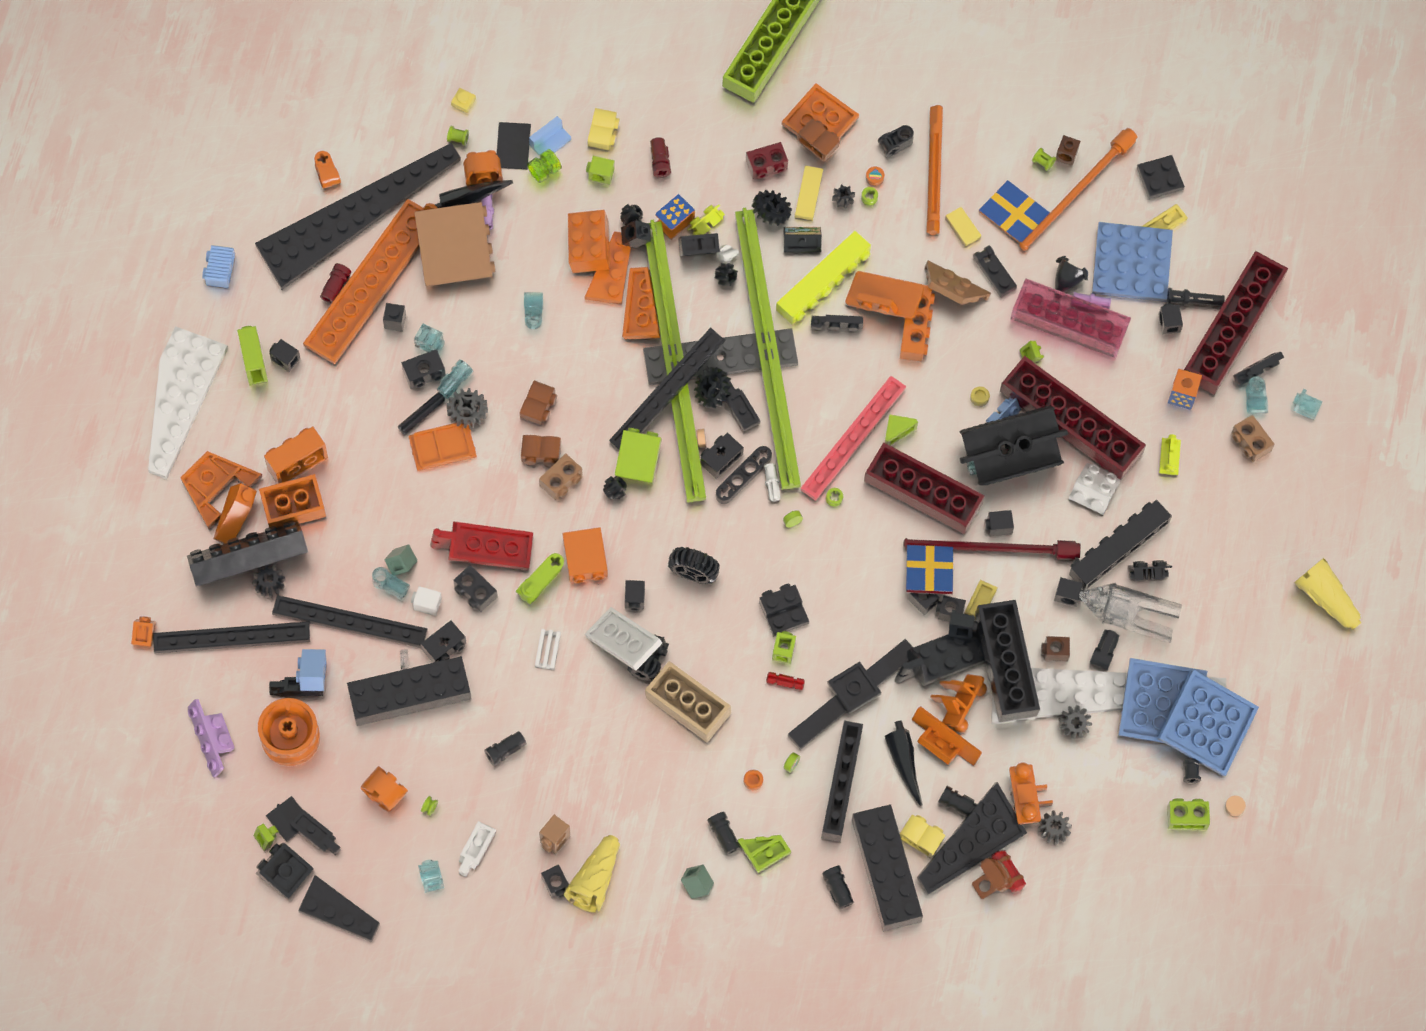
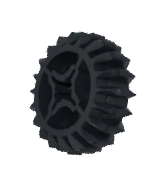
M677 547L673 549L669 556L668 567L676 575L681 576V578L698 582L699 584H710L718 577L720 564L712 556L701 552V550Z

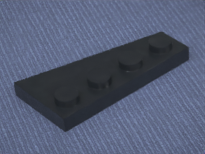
M314 875L298 910L299 913L370 942L373 941L380 925L376 919L316 875Z

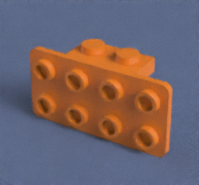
M858 271L854 276L845 302L848 306L867 311L913 319L925 287L914 282Z

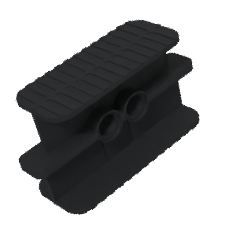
M1045 406L962 429L959 432L962 435L967 456L959 458L960 463L974 462L978 484L981 486L1056 467L1064 463L1056 438L1068 435V430H1059L1054 413L1055 407ZM1021 439H1026L1028 443L1024 449L1019 447ZM1003 444H1008L1009 451L1006 454H1002L1000 451Z

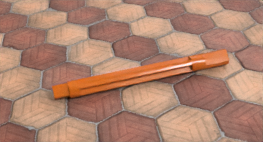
M941 105L930 107L927 233L930 235L939 234L943 123V107Z

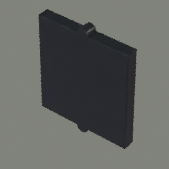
M291 796L283 803L277 804V807L268 813L266 818L273 826L275 825L279 834L286 842L290 841L297 834L300 835L290 826V823L302 808Z

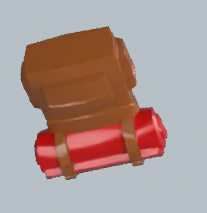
M997 851L991 859L986 858L983 860L980 867L985 874L972 882L981 899L988 897L995 891L1001 893L1007 889H1010L1011 892L1022 891L1026 885L1023 879L1024 876L1019 873L1011 860V856L1006 851ZM984 880L991 883L990 889L986 892L981 891L979 888L980 883Z

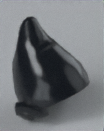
M1066 256L1056 259V263H1059L1056 272L1055 293L1059 297L1079 285L1083 280H1088L1086 268L1080 269L1067 262L1069 259Z

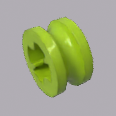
M873 187L863 189L861 195L862 202L868 206L874 205L878 200L877 190ZM868 193H870V195L873 194V199H869V197L867 199L866 195Z
M838 488L829 489L825 497L826 502L830 506L840 505L843 500L842 491ZM832 493L839 495L838 501L830 499Z
M428 796L421 808V812H427V815L431 816L437 807L438 800H432V797Z

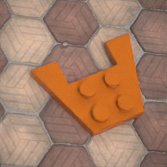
M207 451L180 478L207 528L210 529L221 517V513L210 502L235 478L251 488L263 476L259 472Z

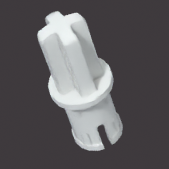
M776 464L764 465L765 485L768 488L769 500L776 502L781 498L778 485L780 480L777 478Z

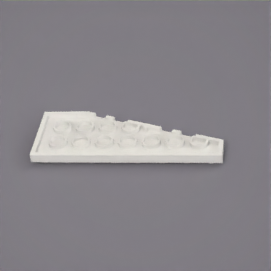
M175 326L160 357L148 467L149 473L167 479L228 350L227 345Z

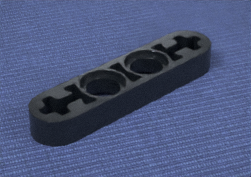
M767 446L758 447L716 489V499L722 504L729 503L764 469V465L770 463L772 458L770 448ZM760 453H767V458L762 457L758 464L757 460L760 458ZM748 464H752L756 470L749 473L745 470V467ZM740 477L743 483L738 486L734 485L732 479ZM730 486L731 489L728 491V497H721V491L725 493Z

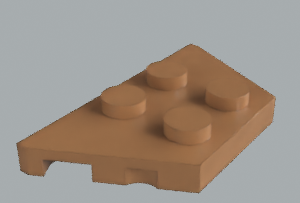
M929 260L926 262L925 269H927L928 288L961 305L968 304L969 302H978L979 298L989 299L991 292L971 283L969 279L962 278L952 270L944 269Z

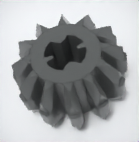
M1076 705L1074 710L1071 706H1068L1069 713L1061 712L1065 715V718H1059L1060 722H1064L1059 728L1061 730L1066 729L1064 731L1066 736L1071 733V738L1075 739L1076 734L1082 738V731L1089 733V730L1085 728L1086 725L1092 726L1091 722L1086 721L1091 718V715H1085L1087 712L1085 708L1080 711L1079 705ZM1076 717L1080 722L1074 727L1071 721L1072 719L1075 720Z
M1053 810L1051 816L1045 813L1044 819H1041V822H1039L1041 826L1038 827V831L1043 832L1041 838L1048 837L1047 843H1050L1051 839L1054 840L1055 844H1058L1059 839L1065 842V836H1070L1071 832L1069 829L1072 828V824L1067 823L1069 817L1062 818L1063 812L1056 815V812ZM1052 825H1053L1054 827L1058 826V827H1059L1058 830H1057L1056 828L1052 829V828H1051Z

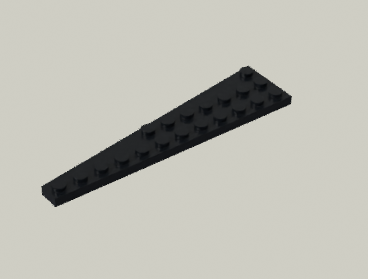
M450 143L256 242L255 246L281 290H283L300 278V275L308 269L314 268L315 264L329 257L330 253L334 250L341 248L349 240H352L388 214L396 205L403 203L411 194L417 193L422 186L432 182L437 176L461 161V157L453 144Z

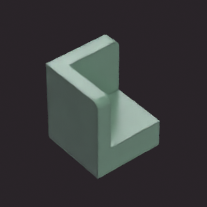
M409 544L392 550L384 559L393 576L408 572L417 562V558Z
M704 864L687 868L681 878V882L691 898L708 895L714 884Z

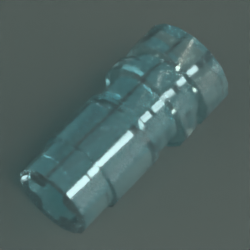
M459 359L455 366L451 368V373H447L440 381L441 384L437 391L446 399H449L460 387L461 383L466 381L474 372L463 360Z

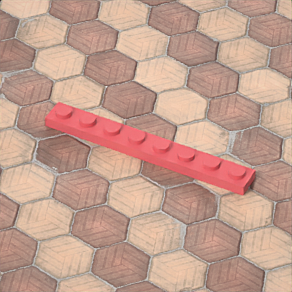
M892 376L888 378L802 485V492L815 501L820 497L906 389L904 384Z

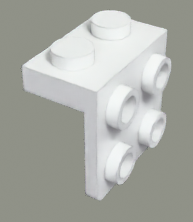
M1087 463L1076 480L1069 499L1103 515L1121 480L1114 473L1107 472L1097 465Z

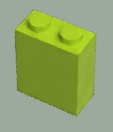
M244 326L238 329L237 332L249 386L268 382L256 326Z
M628 428V431L623 430L615 476L653 483L662 438L658 437V433L647 431L646 435L639 433V429Z

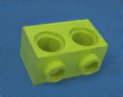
M1175 798L1169 801L1167 806L1168 829L1207 830L1210 825L1209 801H1204L1203 799L1184 801L1182 798ZM1174 810L1182 811L1183 816H1176ZM1194 811H1201L1203 816L1197 817L1194 814Z

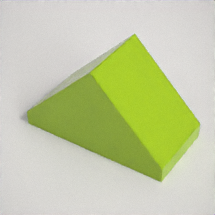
M889 414L885 443L891 446L916 430L918 426L917 419Z

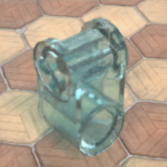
M524 292L525 324L530 329H537L541 326L543 292Z
M1259 376L1252 377L1246 387L1247 413H1268L1265 381Z

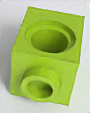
M593 156L592 161H588L586 167L589 180L610 185L615 169V160Z

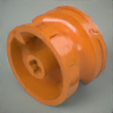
M294 698L278 699L270 703L259 717L258 733L262 747L267 756L274 762L285 766L299 765L309 760L317 751L320 743V731L313 710L303 701Z

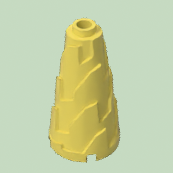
M1324 558L1294 582L1299 589L1304 591L1318 606H1321L1344 628L1347 627L1353 630L1361 623L1359 620L1361 614L1353 605L1352 600L1343 589L1342 583Z
M608 835V837H603L600 844L594 849L591 856L587 858L566 888L564 896L568 901L573 898L575 900L574 906L593 913L596 910L598 912L601 910L612 876L616 855L620 847L619 840L615 836Z

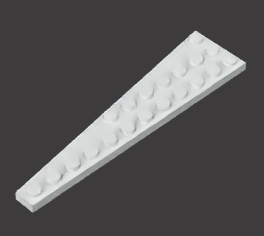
M1031 668L1040 711L1037 717L1025 718L1027 720L1063 715L1062 711L1069 713L1068 706H1071L1074 710L1076 705L1080 706V711L1083 708L1087 709L1086 714L1122 710L1127 673ZM1208 677L1226 688V678ZM992 694L991 724L1005 723L998 721V716Z

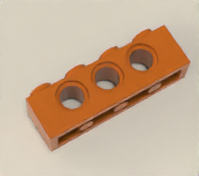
M923 285L925 290L920 301L924 307H918L913 319L905 318L900 359L922 362L923 355L927 356L928 344H925V338H929L931 328L927 327V323L932 320L933 310H929L930 304H934L935 293H932V289L928 288V285ZM919 320L922 324L917 325L914 321ZM916 337L920 341L914 342L911 340V338Z

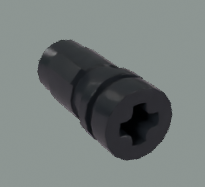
M518 731L501 740L500 743L492 744V747L489 746L484 749V752L490 763L496 766L500 763V760H506L505 757L520 750L527 743L521 732Z
M947 785L938 803L946 804L947 808L951 807L958 813L968 816L977 805L974 803L975 800L965 794L963 796L958 794L959 791H953V788Z
M723 811L711 816L707 821L712 826V832L716 833L725 854L728 855L739 850L740 846L733 830L729 826L730 821L726 820L728 817Z
M840 865L824 871L822 875L824 880H827V886L831 888L830 894L834 903L838 904L839 909H843L852 905L854 901L844 881L845 876L841 874L843 871Z

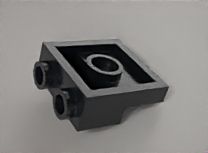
M784 584L780 587L779 591L773 592L768 590L761 594L762 597H759V604L773 637L777 635V632L790 631L809 624V619L802 605L803 601L796 585Z
M276 843L269 851L271 856L267 860L262 859L256 866L258 869L256 874L268 885L274 887L286 899H289L314 868L286 843H281L280 845Z

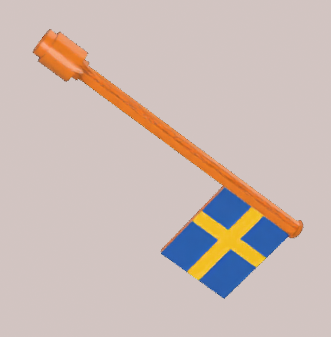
M1130 128L1122 130L1110 142L1111 150L1051 212L1047 211L1007 180L979 209V213L1016 240L1022 250L1027 251L1028 247L1116 155H1124L1136 143V133Z

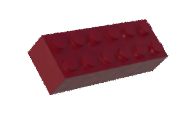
M884 442L865 472L864 482L964 535L982 506L985 496Z

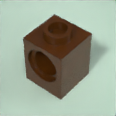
M1063 135L1057 150L1056 161L1073 166L1081 141Z
M1046 636L1045 643L1041 644V654H1045V661L1068 662L1070 657V637ZM1057 646L1060 651L1054 652L1050 647Z

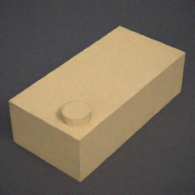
M670 661L645 689V695L649 701L707 743L731 715V705Z

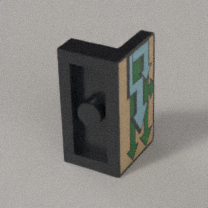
M784 227V252H821V227Z

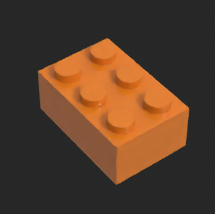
M605 210L568 213L569 265L573 273L610 270L609 220Z
M312 426L300 431L296 437L286 439L281 446L271 448L266 452L264 458L267 470L275 482L279 484L293 480L326 460L328 454L324 441Z
M315 474L259 489L269 527L275 526L278 528L288 521H298L301 524L326 517Z

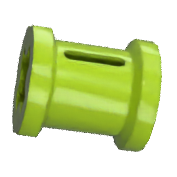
M450 126L447 142L454 141L466 146L469 130L466 129L464 131Z
M1040 148L1032 159V162L1039 163L1046 171L1050 170L1056 161V157H1051L1045 153L1043 148Z

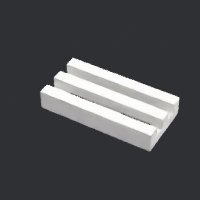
M541 629L535 667L555 669L561 631L553 632V630L546 631ZM546 635L548 636V639L546 644L544 661L542 664L540 663V659L542 654L544 637ZM553 636L556 637L555 644L553 649L551 665H548L547 663Z

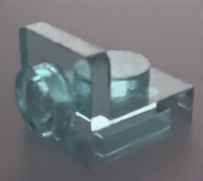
M1303 389L1301 394L1297 393L1293 401L1296 404L1293 411L1314 420L1323 401L1307 395V390Z

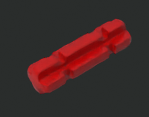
M768 672L766 682L803 690L805 680Z

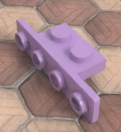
M195 699L188 706V715L192 719L195 734L199 738L201 751L207 760V767L211 771L212 776L216 777L224 769L219 753L231 752L234 749V745L222 713L205 716L199 699Z

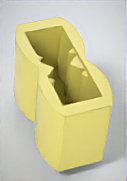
M595 108L588 136L589 147L610 150V146H614L616 135H613L614 129H618L620 118H617V112Z
M911 815L900 832L901 840L925 856L932 858L945 838L943 830L935 825L933 827L928 825L927 821L920 815Z

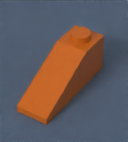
M241 483L230 487L213 538L214 540L226 544L228 540L236 538L252 508L257 493L256 490Z

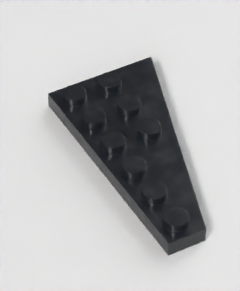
M998 782L993 784L917 876L926 894L932 893L995 852L1027 834L1023 825L1017 823L1016 813Z

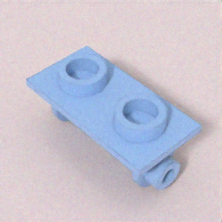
M1012 398L1005 399L997 408L1001 413L998 414L994 411L986 419V423L1019 414L1021 408L1017 398L1014 400Z

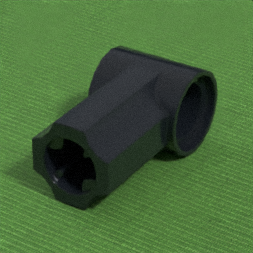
M1104 629L1090 664L1108 671L1120 635L1115 631Z

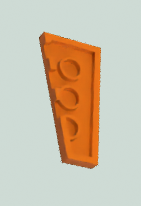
M614 232L609 242L610 270L596 271L586 292L585 300L622 305L631 247L622 245L621 232Z
M648 267L630 268L622 334L624 339L660 338L651 275Z

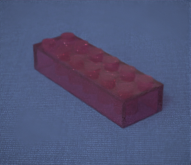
M1026 278L1010 318L1116 358L1131 321V317Z

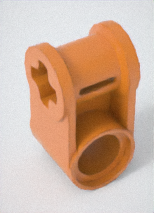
M326 151L317 152L314 157L315 169L322 188L325 189L340 184V176L330 154Z

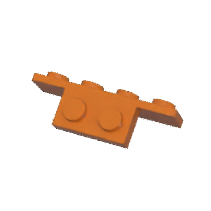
M921 706L916 710L912 720L926 730L919 737L918 743L948 765L957 755L973 766L977 763L982 754L979 749Z

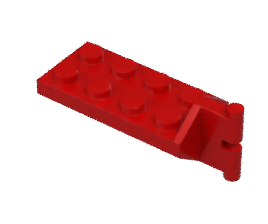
M453 521L452 531H443L438 528L433 530L430 547L433 549H449L448 560L529 571L533 532Z

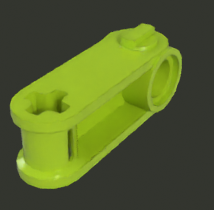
M558 553L549 555L533 574L518 587L516 593L520 598L531 605L561 571L564 565V558ZM556 561L558 564L553 567L551 563Z

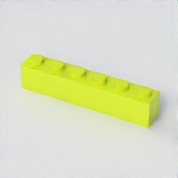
M854 231L776 303V311L790 324L802 320L807 310L815 308L820 298L828 296L833 286L841 284L846 274L854 272L859 262H864L871 254V244Z

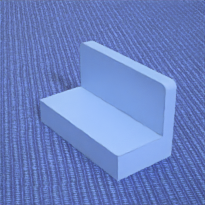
M557 116L529 137V144L545 160L571 140V136L563 129L562 120Z

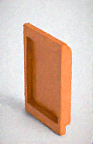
M456 423L409 435L417 471L477 457L468 424L464 428L463 424L457 426Z

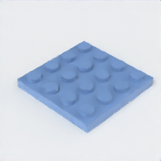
M1099 222L1092 294L1166 302L1173 230Z
M1130 658L1118 736L1164 743L1157 738L1190 671L1194 668ZM1194 669V670H1196L1197 672H1199V673H1201V674H1203L1204 676L1207 677V672H1208V671H1206V670H1200V669Z
M1193 669L1190 671L1157 739L1186 756L1196 759L1216 773L1226 776L1259 707Z

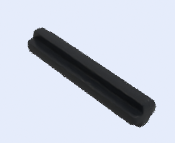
M437 392L398 425L399 431L402 434L409 432L445 401V397L440 392Z

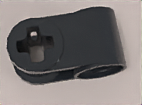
M903 125L879 137L878 143L882 144L886 151V156L891 157L912 145L914 131L910 126ZM902 135H908L909 137H908V138H903V137H901V136H902Z

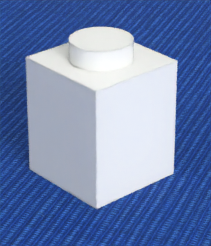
M419 586L417 592H413L411 598L414 610L436 616L442 600L441 592Z

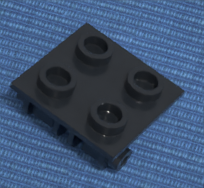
M1154 560L1152 564H1148L1145 561H1135L1133 565H1128L1133 570V572H1129V578L1133 579V581L1144 580V578L1148 580V569H1150L1151 580L1154 578L1155 580H1164L1166 577H1169V572L1165 568H1172V565L1167 564V561Z

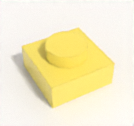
M459 88L451 101V106L468 113L476 100V95Z

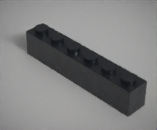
M1157 499L1153 503L1148 502L1142 507V511L1138 515L1134 513L1127 520L1128 523L1124 526L1122 524L1113 531L1114 534L1112 536L1104 537L1099 542L1100 545L1094 549L1092 547L1089 549L1082 560H1075L1070 566L1069 575L1074 581L1083 583V590L1088 589L1170 523L1172 515Z
M844 720L821 839L841 842L863 724Z

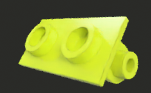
M720 205L708 206L703 211L705 214L700 218L698 216L694 218L687 230L693 229V235L706 234L711 229L707 225L708 222L714 227L723 220L724 212L717 210Z
M1170 434L1168 438H1162L1160 474L1178 475L1181 440L1177 439L1174 434Z

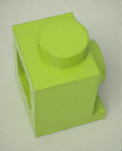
M787 631L777 632L772 660L791 664L796 636ZM781 646H787L788 649L781 648Z

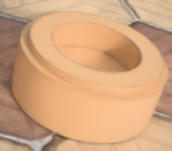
M697 429V441L700 448L707 447L705 429Z
M1231 796L1225 804V809L1231 816H1240L1246 807L1245 801L1240 796Z

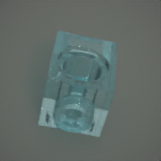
M422 324L414 338V343L416 347L426 352L435 349L441 351L445 340L443 332Z
M426 860L422 862V865H418L425 893L444 888L438 860Z

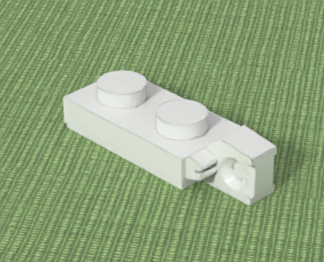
M479 821L477 822L460 854L459 862L462 865L458 870L459 874L466 877L471 868L475 869L479 865L496 833V829Z

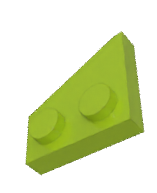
M781 835L762 836L754 839L740 838L737 840L757 873L791 854L790 848Z

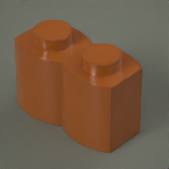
M811 119L797 133V140L824 162L840 144L839 137L834 132L825 130L823 123L818 120Z
M534 380L520 410V418L540 426L543 421L546 422L550 415L548 409L550 405L555 404L557 399L555 388Z
M523 435L521 462H525L527 465L544 463L545 466L551 467L560 459V437Z

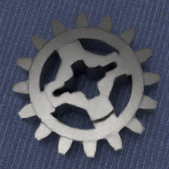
M468 388L467 392H464L463 389H460L459 394L454 392V398L449 397L447 415L450 416L451 422L456 421L457 426L463 424L464 428H466L467 424H470L473 428L475 422L480 425L481 419H486V413H488L487 400H484L483 394L478 396V390L471 392V389Z

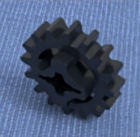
M767 189L764 192L759 191L751 205L754 208L753 213H758L757 218H763V223L768 221L771 226L773 223L777 226L780 223L785 224L786 220L788 221L792 208H790L791 203L786 202L787 197L782 198L781 193L775 194L774 190L771 193Z
M710 367L709 370L704 369V375L699 374L700 380L695 381L698 385L694 388V391L697 392L695 398L699 399L698 403L704 407L716 409L717 406H722V401L727 402L726 395L731 394L728 391L732 387V385L728 384L731 378L727 377L728 373L720 368Z

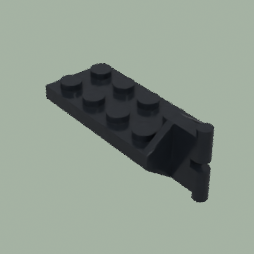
M978 626L977 632L972 633L971 640L948 637L947 634L908 649L909 662L903 663L895 677V682L900 684L902 681L915 677L925 686L985 663Z

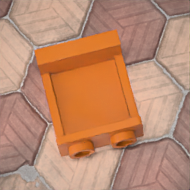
M601 527L562 533L570 582L583 583L589 579L598 581L608 576Z

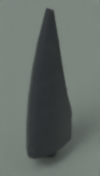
M513 180L484 182L449 190L439 194L440 203L435 205L437 208L476 203L513 184Z
M902 720L894 722L896 731L885 735L887 746L902 780L917 803L922 806L915 770L914 747L910 732L904 728Z

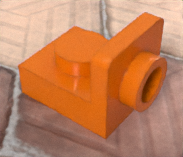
M140 616L139 619H136L133 622L131 644L151 647L156 621H151V617Z

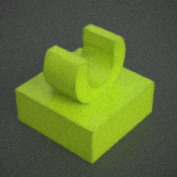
M1029 341L1019 349L1022 358L1026 356L1034 363L1044 358V355H1041L1039 351L1041 346L1037 345L1036 341Z
M263 823L257 826L253 836L265 851L271 848L274 838L277 837L276 834L279 831L275 825L267 829Z

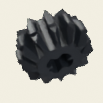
M265 565L264 570L259 567V573L253 574L255 580L252 581V584L256 586L255 591L257 593L261 592L263 597L269 593V597L272 598L274 592L279 595V589H284L285 587L283 584L285 576H282V570H277L275 565L271 569H269L268 565Z
M650 656L636 671L627 666V670L632 676H636L637 679L652 682L660 672L661 663L656 658Z

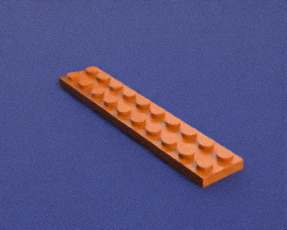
M409 199L405 201L303 342L304 347L333 364L337 363L419 249L414 212L422 211L423 207Z

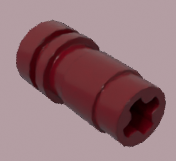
M653 138L650 141L653 175L657 178L667 177L671 174L668 146L665 145L664 138Z
M335 263L320 298L332 304L340 293L343 284H346L350 277L351 270L343 264Z

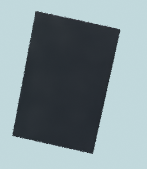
M499 122L496 155L500 158L501 168L528 169L531 124Z

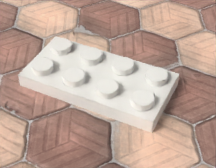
M612 607L585 633L587 639L635 671L662 644L658 637Z

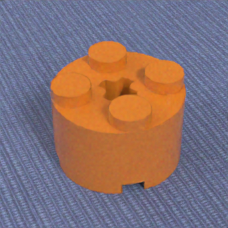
M495 151L470 152L466 155L467 158L464 160L463 166L467 186L484 182L503 181L500 158L496 155Z
M379 766L360 786L361 790L372 801H376L379 804L378 806L387 812H390L408 792L403 785L395 782L397 778L390 772L386 773Z

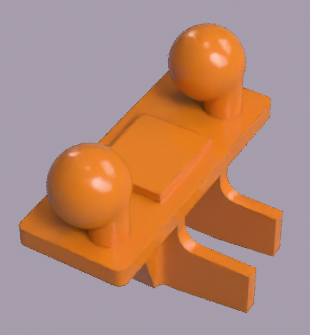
M967 674L963 681L939 682L945 689L957 692L955 697L944 695L930 696L935 702L943 703L946 707L947 713L942 721L945 725L953 727L958 733H963L968 729V722L965 719L966 714L975 697L984 696L987 692L984 677Z
M1021 762L1017 766L1009 768L1012 786L1010 795L1013 794V810L1016 811L1017 823L1041 822L1039 807L1052 806L1053 800L1038 801L1037 791L1047 790V784L1036 785L1033 766Z

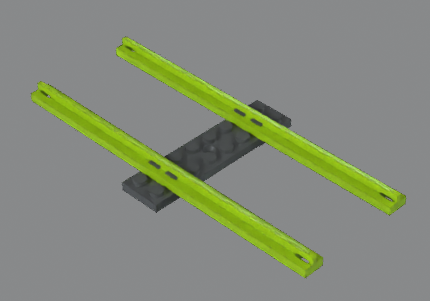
M745 207L742 211L735 212L755 333L723 337L726 341L691 379H698V375H704L703 370H709L710 367L720 368L728 374L762 371L781 489L801 487L781 372L783 367L798 366L793 330L790 328L774 331L755 215L753 213L754 209L747 210ZM653 219L649 223L652 230L651 242L646 243L662 346L643 348L649 385L660 384L698 342L681 343L662 222H654ZM723 355L724 359L718 360L717 356ZM687 383L671 401L688 503L706 500V493Z

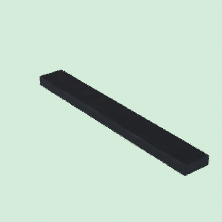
M710 327L609 441L620 450L623 430L628 431V428L639 429V433L642 434L726 340Z
M279 595L276 597L272 615L302 622L309 621V623L419 648H421V643L426 639L428 629Z
M308 621L153 633L154 653L310 642V623Z
M906 639L866 670L877 687L900 670L904 662H909L907 651L913 648V646ZM835 695L789 732L788 737L801 750L847 713V711Z

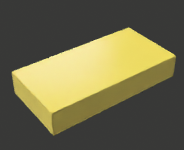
M962 207L945 216V219L965 247L981 238V234Z
M980 580L964 614L975 616L977 606L990 604L998 587Z

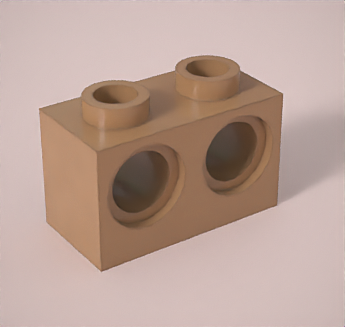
M1253 414L1234 425L1231 432L1234 441L1242 446L1245 456L1253 462L1270 453L1275 445ZM1242 430H1248L1250 434H1244ZM1257 444L1261 447V449H1256L1253 447V445Z
M565 453L539 478V486L553 499L562 498L567 494L568 488L571 485H576L582 479V467ZM567 469L574 471L572 474L564 473ZM558 482L560 483V485L558 487L551 486V483Z
M555 814L539 832L541 847L546 852H553L556 855L570 838V826Z

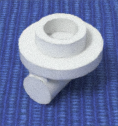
M730 245L721 246L720 252H718L719 261L725 264L731 262L734 257L739 256L738 249H733Z

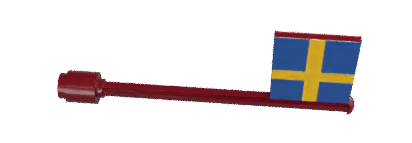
M905 538L903 546L907 549L906 592L953 594V550L1048 553L1056 555V559L1075 560V558H1080L1081 544L1076 543V541L1057 540V544L1032 545L913 540Z

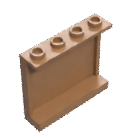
M482 202L414 212L425 286L493 277L492 273L496 271L494 261L490 262L489 254H493L492 244L487 242V235H490L489 224H485L484 217H487L486 205L482 206Z

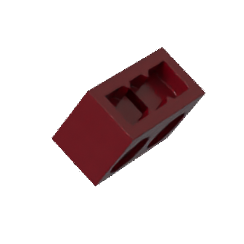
M781 142L746 152V163L752 179H762L769 174L782 173L788 169V159ZM773 158H779L780 160H779V161H774V160H772V159H773ZM761 163L762 166H756L755 164Z

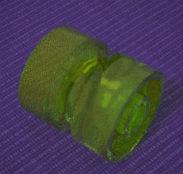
M550 149L539 155L540 158L536 157L527 163L530 173L539 183L549 177V173L554 174L562 169L559 159Z

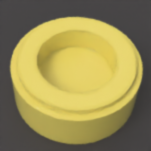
M976 387L971 392V402L976 406H984L989 401L990 393L985 387Z

